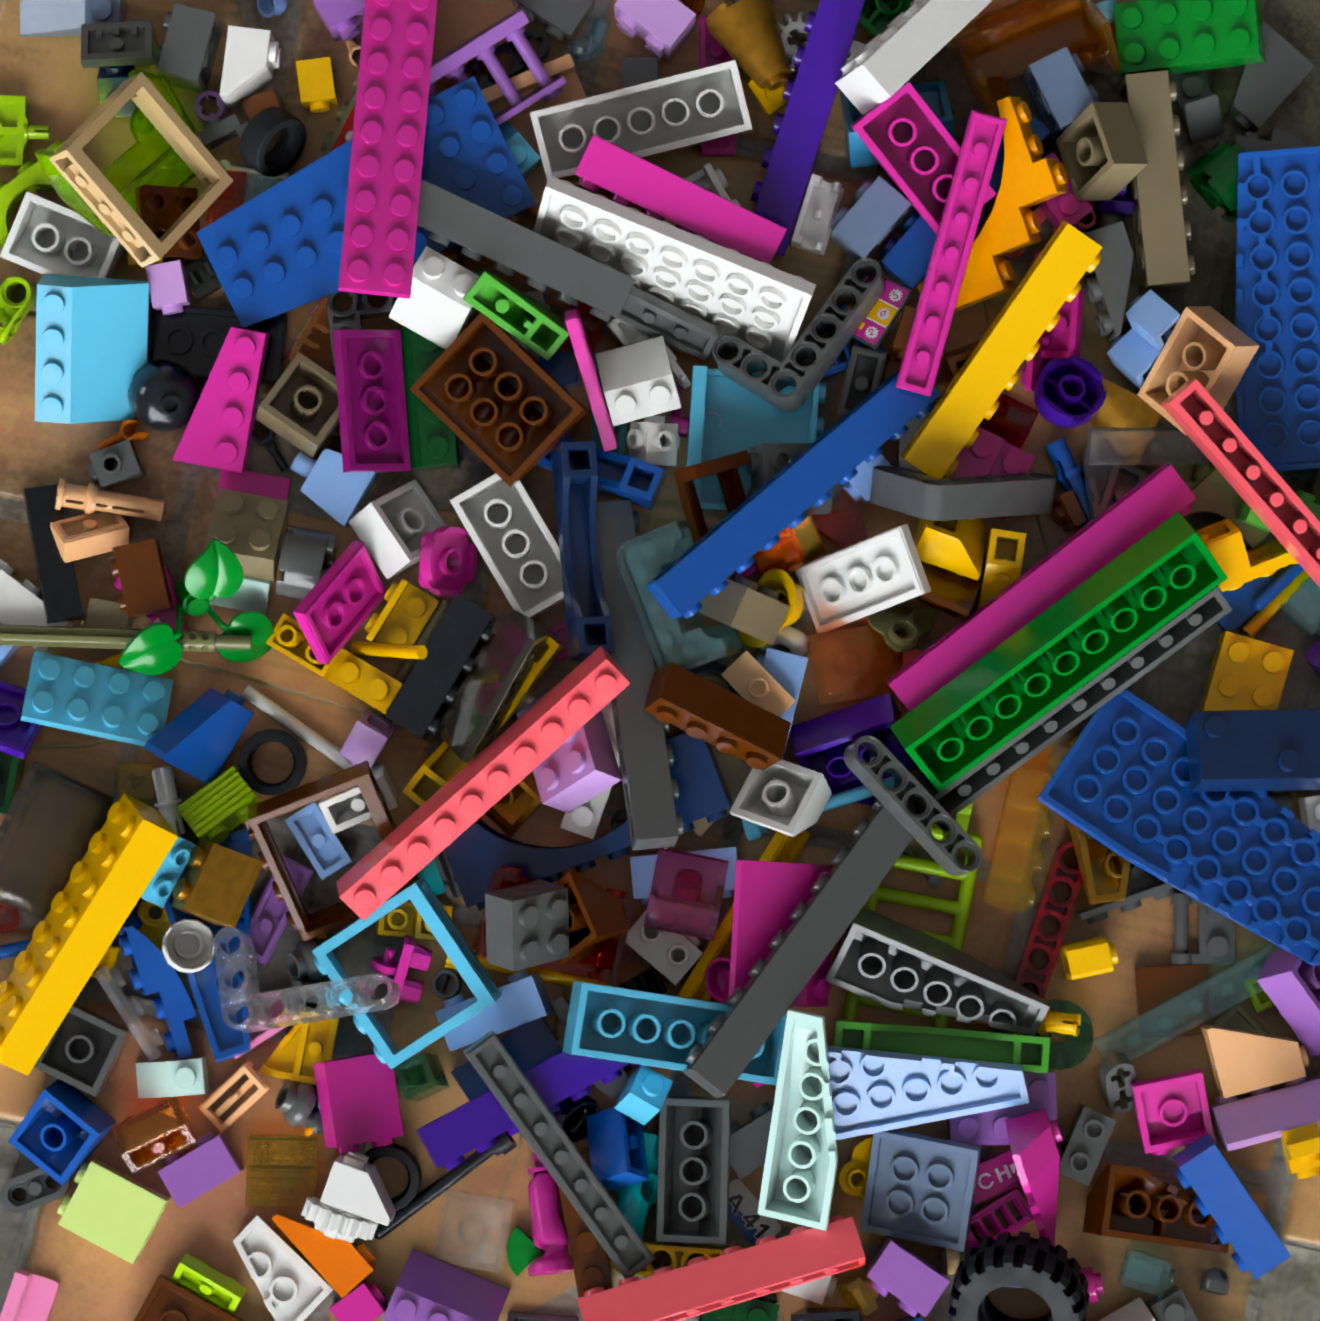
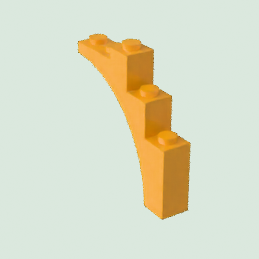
M1008 96L997 101L1000 118L1007 119L1003 133L1005 157L1001 185L993 210L980 234L973 241L954 312L1015 289L1012 282L1015 278L1014 271L1010 262L1004 259V255L1041 241L1039 235L1041 224L1036 213L1031 212L1030 207L1068 192L1065 185L1068 182V177L1064 166L1058 163L1057 159L1041 158L1043 146L1039 137L1036 134L1033 135L1029 123L1032 120L1031 111L1027 103L1021 100V97ZM923 282L917 285L919 294L921 293Z

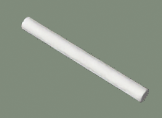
M250 684L243 691L242 697L343 769L352 767L347 758L339 754L341 749Z

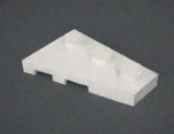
M259 1214L233 1240L251 1278L256 1283L264 1299L263 1301L275 1321H304L334 1290L322 1275Z

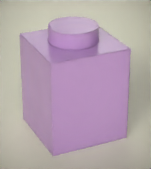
M181 260L145 266L147 279L150 281L152 307L155 310H162L163 315L184 312L183 306L191 305L184 263Z
M366 709L356 721L339 754L347 758V761L352 766L368 761L372 769L383 754L397 725Z

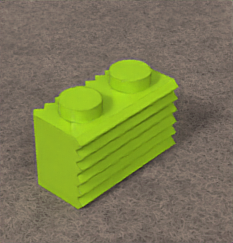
M232 765L177 806L176 809L201 842L220 844L227 839L229 831H233L234 827L239 826L240 823L245 824L244 822L248 820V807L260 801Z

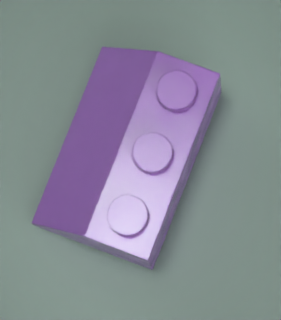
M1278 948L1267 957L1257 981L1312 1057L1320 1056V962L1312 966L1284 949Z
M412 1249L383 1320L498 1321L510 1289Z

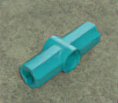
M643 1132L649 1179L615 1191L619 1198V1209L640 1238H642L649 1204L656 1202L658 1191V1175L656 1173L658 1168L659 1135Z

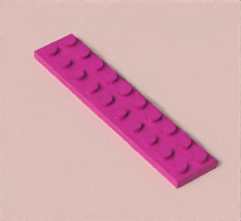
M365 0L338 291L410 299L437 0Z

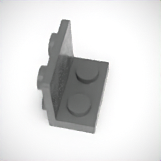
M132 19L127 22L108 23L106 21H97L91 24H81V63L83 68L154 64V55L158 42L152 20Z

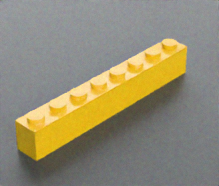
M1062 221L901 453L904 460L930 477L942 478L944 476L949 478L959 463L956 457L963 447L969 449L977 439L979 431L976 428L983 418L989 420L996 412L1000 404L997 401L999 395L1004 389L1009 391L1018 380L1020 373L1017 370L1024 360L1029 362L1037 353L1041 345L1037 342L1045 330L1050 332L1059 321L1061 314L1058 311L1065 301L1070 303L1080 291L1082 285L1078 282L1086 271L1091 273L1099 264L1102 255L1099 254L1103 248L1101 245L1066 221Z

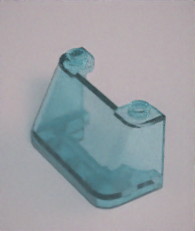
M674 521L627 540L621 544L616 556L619 569L659 669L673 662L691 671L745 652L740 636L734 628L725 624L706 628L703 617L699 612H696L688 619L684 616L671 619L645 586L693 545L687 521Z

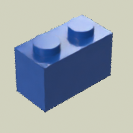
M615 1106L586 1116L588 1129L587 1141L589 1143L592 1171L605 1188L616 1191L649 1178L643 1125L614 1109Z

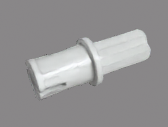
M170 766L155 768L152 770L157 803H154V807H158L159 812L177 834H185L182 816L176 809L180 805L179 803L182 802V798L177 796L172 768Z

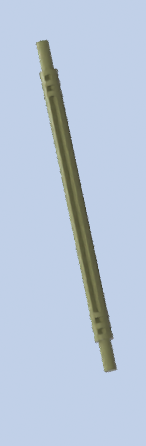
M0 624V645L125 649L128 643L143 629ZM182 630L181 637L177 639L183 651L216 652V649L251 650L252 636L218 635L216 631Z

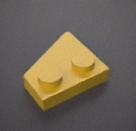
M303 1012L275 1051L260 1068V1072L265 1076L316 1085L313 1063L332 1060L340 1016L333 1017Z

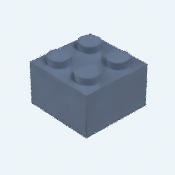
M1067 46L1028 65L1022 78L1045 125L1051 130L1050 134L1053 140H1056L1092 102H1100L1094 87L1091 84L1086 86L1081 76L1084 68L1076 53L1070 54Z
M880 176L873 183L868 179L856 192L853 207L848 209L844 206L832 220L833 224L830 228L833 231L830 240L855 262L861 258L864 260L866 257L870 258L906 217L912 204Z

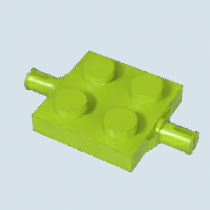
M0 95V167L20 168L25 164V151L29 139L50 140V125L29 124L27 118L28 98L26 96Z

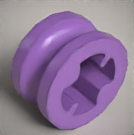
M212 90L204 91L196 97L194 102V111L204 123L217 117L223 119L226 115L227 107L218 92ZM210 99H215V104L219 111L215 115L210 112L211 116L204 115L205 109L202 103L205 100L210 103Z

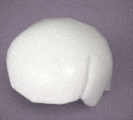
M183 919L172 924L166 931L162 941V952L167 964L178 972L194 973L203 970L212 962L217 944L211 929L200 920Z

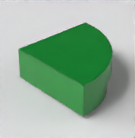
M518 1225L512 1231L507 1243L508 1263L516 1276L542 1252V1249L536 1247L533 1240Z

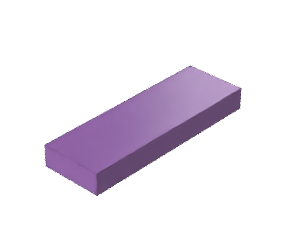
M282 855L299 895L302 897L314 870ZM273 874L251 915V958L264 965H267L288 924L286 912L289 909L285 900L279 902L274 893L272 882L275 881Z

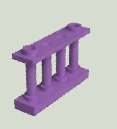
M518 8L432 62L429 98L437 95L434 91L436 88L434 82L445 75L448 80L452 78L456 85L469 79L464 72L466 69L464 63L475 56L478 61L482 60L510 104V106L494 115L498 126L542 98L545 102H548L563 92L561 86L567 82L561 74L551 79L524 35V32H526L524 25L529 23V20L523 10ZM503 38H506L508 42H513L540 86L523 98L494 53L496 50L494 44Z

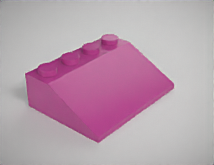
M736 860L729 997L739 986L743 988L751 979L748 975L751 967L759 958L766 959L772 950L768 945L773 937L781 929L784 932L793 922L789 919L790 914L800 902L807 903L813 894L809 890L812 884L821 874L826 876L833 865ZM832 950L791 1006L828 1007L830 984L825 981L830 967Z

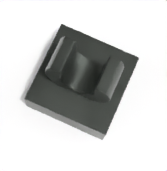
M207 254L184 266L188 286L198 301L222 288Z

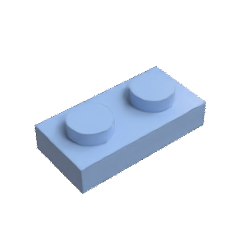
M316 801L285 819V822L321 880H324L352 862L351 857L336 833H332Z

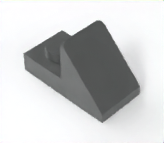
M1204 70L1169 76V80L1175 81V103L1189 144L1191 145L1223 134L1219 99L1217 94L1212 95Z

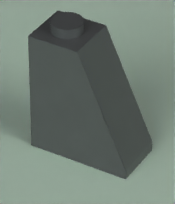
M1264 20L1263 32L1266 62L1242 66L1228 111L1233 115L1231 118L1233 123L1244 132L1250 130L1256 133L1315 67L1313 63Z

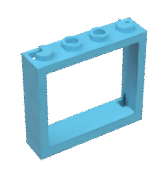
M423 876L389 898L366 920L357 919L312 950L315 956L313 960L317 969L323 975H328L334 984L333 991L337 999L343 1005H348L355 1015L353 1016V1021L362 1034L365 1035L367 1033L374 1044L373 1051L381 1063H387L390 1069L395 1068L496 1002L502 995ZM410 899L477 1000L404 1048L398 1050L332 950Z

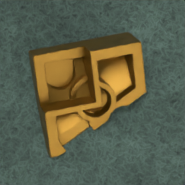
M1103 378L1102 385L1104 391L1106 390V398L1101 409L1090 422L1095 424L1101 432L1102 438L1108 446L1113 448L1121 461L1135 466L1161 414L1138 395Z

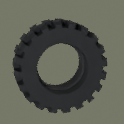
M1010 1232L1000 1233L997 1240L988 1237L980 1241L979 1247H972L965 1254L964 1261L960 1262L949 1298V1321H1085L1089 1305L1088 1282L1086 1276L1080 1273L1081 1266L1073 1257L1068 1259V1251L1058 1244L1054 1247L1049 1244L1050 1239L1040 1236L1039 1239L1032 1238L1030 1233L1019 1232L1018 1236H1011ZM1004 1286L1024 1287L1040 1295L1046 1301L1051 1311L1036 1319H1015L995 1308L987 1294Z

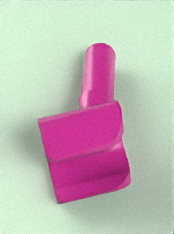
M677 387L681 399V387ZM681 408L672 410L670 423L678 424L680 437H687L690 418L680 416Z

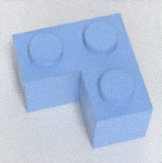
M1151 289L1143 296L1137 297L1130 304L1125 314L1132 328L1125 335L1116 338L1107 352L1113 367L1139 390L1181 317L1174 308Z

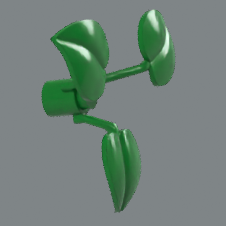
M212 538L206 549L190 564L184 578L175 586V594L180 603L175 606L177 616L174 633L171 626L165 622L154 623L145 627L123 650L118 661L123 668L146 675H159L171 670L179 662L183 654V648L177 641L182 635L183 613L201 616L207 612L224 631L221 635L252 636L251 650L217 649L227 660L233 662L253 661L266 654L272 648L266 644V641L274 633L273 626L266 615L256 610L243 611L235 615L228 626L210 604V601H213L215 596L223 598L232 596L238 591L243 582L242 566L229 547L218 539Z

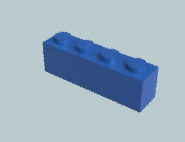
M1206 1134L1173 1156L1179 1167L1173 1172L1185 1189L1192 1186L1198 1195L1193 1198V1201L1202 1215L1206 1217L1211 1214L1217 1224L1212 1226V1229L1223 1245L1228 1242L1231 1243L1236 1251L1231 1256L1242 1273L1249 1270L1256 1280L1291 1257L1287 1248L1209 1134Z

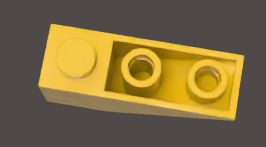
M994 528L988 531L981 574L982 582L979 587L976 610L1020 577L1027 533Z

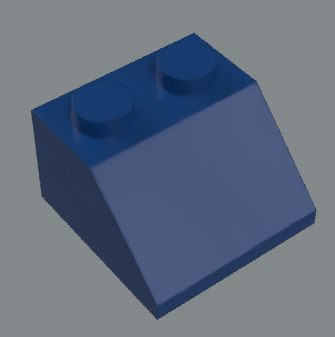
M58 1079L43 1090L8 1142L63 1186L98 1148L116 1121L75 1087Z

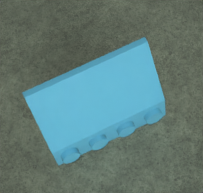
M43 274L37 283L35 421L74 424L138 419L130 409L127 395L128 389L130 390V385L134 380V374L148 363L150 281Z

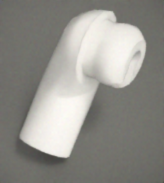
M787 626L783 627L777 635L773 645L768 644L761 647V649L765 650L782 644L789 648L792 654L803 656L809 650L808 638L803 632Z

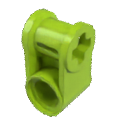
M10 277L0 287V322L3 324V327L0 326V344L6 345L13 338L22 321L36 303L37 291L35 286L21 277ZM18 285H24L26 288L25 299L22 302L14 303L11 298L12 290Z

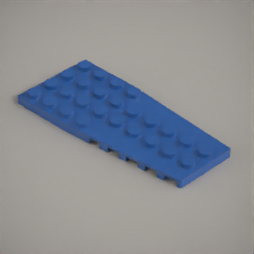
M474 76L428 98L421 179L506 219L537 205ZM352 139L197 232V236L242 327L248 328L251 325L279 316L294 308L307 305L335 292H340L338 291ZM418 226L414 262H417L426 246L440 253L456 245V243L450 241L448 247L428 238L430 231Z
M1320 146L1243 152L1238 154L1235 326L1256 342L1259 348L1236 387L1238 427L1276 471L1320 468Z
M1127 689L1096 710L1037 797V800L1130 863L1308 964L1315 966L1320 962V834L1314 829L1310 830L1294 817L1295 814L1286 806L1281 807L1266 795L1267 791L1191 792L1185 728Z

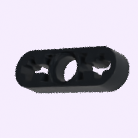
M535 28L526 30L524 35L527 40L529 38H533L535 41L542 40L543 43L540 45L541 52L537 53L540 61H543L548 56L550 50L547 35ZM512 41L502 43L495 47L496 50L494 51L496 56L505 53L513 58V67L506 72L509 78L528 69L525 62L519 63L518 55L512 49L515 46ZM476 58L465 64V74L471 71L474 75L481 74L485 71L481 65L484 62L482 60L478 61ZM488 74L479 79L481 90L497 84L494 79L489 81Z

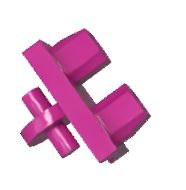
M405 935L398 962L393 961L396 950L386 948L383 958L373 957L370 964L373 969L379 971L378 983L387 984L389 974L394 975L387 1003L398 1006L399 1000L419 1002L424 981L406 977L409 967L428 971L432 957V950L415 944L413 936Z

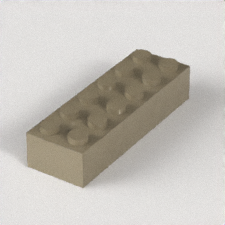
M1168 70L1125 74L1118 86L1119 102L1127 103L1148 161V165L1128 183L1130 184L1135 202L1131 219L1139 294H1145L1150 289L1155 293L1181 291L1190 282V276L1195 275V262L1193 254H1187V241H1191V225L1189 219L1184 220L1183 206H1187L1188 199L1186 185H1180L1179 171L1184 169L1182 150H1176L1175 139L1176 136L1180 135V122L1178 115H1173L1172 101H1176L1175 81L1169 80Z

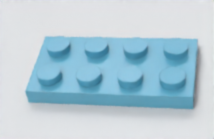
M34 651L20 721L145 746L149 739L166 726L173 680Z

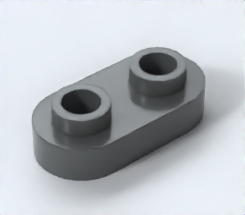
M37 1168L8 1180L2 1187L1 1201L9 1211L22 1213L64 1196L70 1189L71 1178L63 1186L59 1184L58 1187L53 1188L48 1184V1177L50 1175L41 1168ZM19 1187L26 1191L27 1195L24 1200H18L15 1197V1190Z

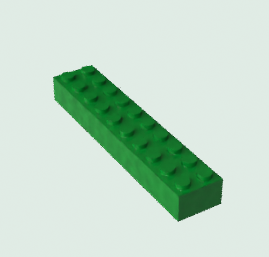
M1176 512L892 724L890 729L906 752L940 793L1228 577L1196 531L1179 512Z

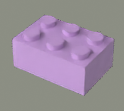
M545 695L517 712V718L519 719ZM601 710L533 770L542 804L570 813L622 780Z

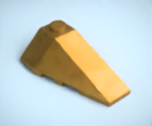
M1067 820L1089 904L1125 900L1131 863Z

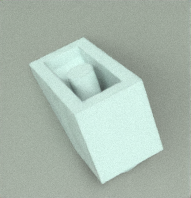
M207 1056L135 1063L138 1098L177 1097L206 1094L209 1092Z

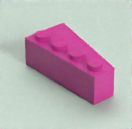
M238 326L230 328L172 460L239 473L246 471L270 332Z

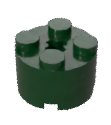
M1219 141L1192 164L1186 172L1187 174H1194L1189 181L1205 203L1212 210L1219 206L1225 211L1221 217L1233 223L1237 219L1238 154L1246 151L1236 142L1230 146L1226 142Z

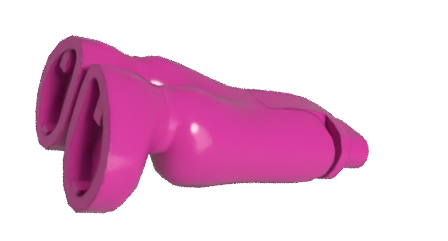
M533 1152V1168L528 1169V1175H532L528 1185L532 1238L534 1245L543 1249L545 1254L529 1264L528 1273L529 1276H542L569 1272L573 1270V1264L568 1252L567 1231L560 1213L559 1186Z

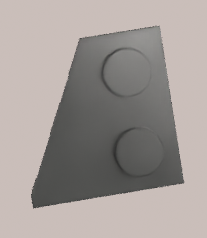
M1086 446L1081 454L1091 521L1147 478L1148 472Z

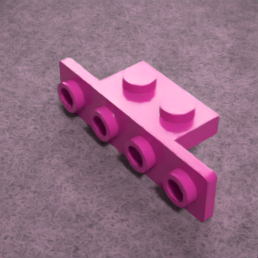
M1035 251L1034 260H1032L1030 267L1042 251ZM1080 289L1070 303L1064 302L1058 311L1061 314L1059 321L1050 332L1046 330L1037 341L1041 344L1037 353L1029 362L1026 360L1025 368L1022 369L1021 373L1026 391L1034 393L1036 380L1042 368L1046 365V360H1052L1059 357L1058 360L1069 359L1070 356L1079 357L1084 303L1083 290Z

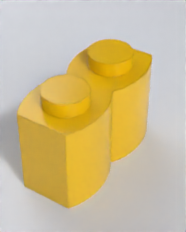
M1102 936L1062 944L1059 950L1065 977L1070 980L1113 972V964L1118 963L1114 942L1110 943L1106 937L1102 938Z

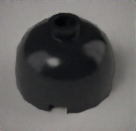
M160 359L149 362L137 370L133 376L134 380L130 385V390L128 389L127 397L130 409L139 421L155 431L164 432L181 429L189 423L200 394L197 382L187 368L181 364Z

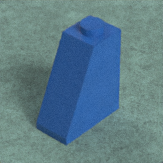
M210 688L149 739L144 748L167 763L208 784L216 778L254 713L242 706L245 701L244 698L229 689L226 690L225 694H222Z

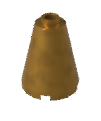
M738 0V2L729 7L726 2H723L708 15L705 20L708 31L730 56L736 60L759 88H768L769 91H773L782 87L788 81L786 77L790 74L791 70L771 0Z

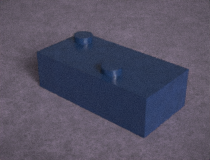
M1320 709L1195 711L1184 723L1191 792L1320 790Z

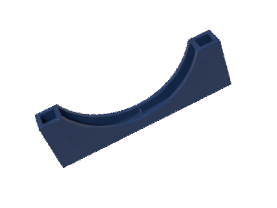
M687 733L666 740V745L671 744L673 749L674 763L673 766H669L671 779H676L678 783L679 797L678 800H674L676 813L682 814L683 833L695 829L693 822L706 817L708 823L728 816L726 809L731 808L733 802L711 744L702 739L690 737ZM479 818L444 850L466 907L477 905L480 911L485 909V893L536 880H544L550 883L559 881L563 877L562 872L574 867L576 872L580 873L595 867L594 859L607 855L609 861L629 854L627 847L631 846L627 820L607 835L583 844L561 847L537 846L509 838L497 832Z

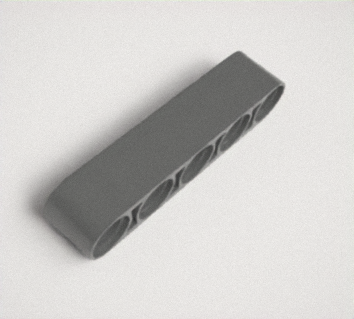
M870 735L862 736L846 747L843 757L847 767L945 872L952 876H962L979 867L982 862V851L977 843L879 739ZM859 746H863L869 751V762L861 760L858 756ZM883 772L891 774L894 778L893 788H888L884 784L882 779ZM908 798H912L917 802L919 807L917 815L911 813L907 808ZM933 824L938 825L942 829L943 838L941 841L932 835L931 828ZM957 850H961L967 856V865L965 867L961 866L956 860Z

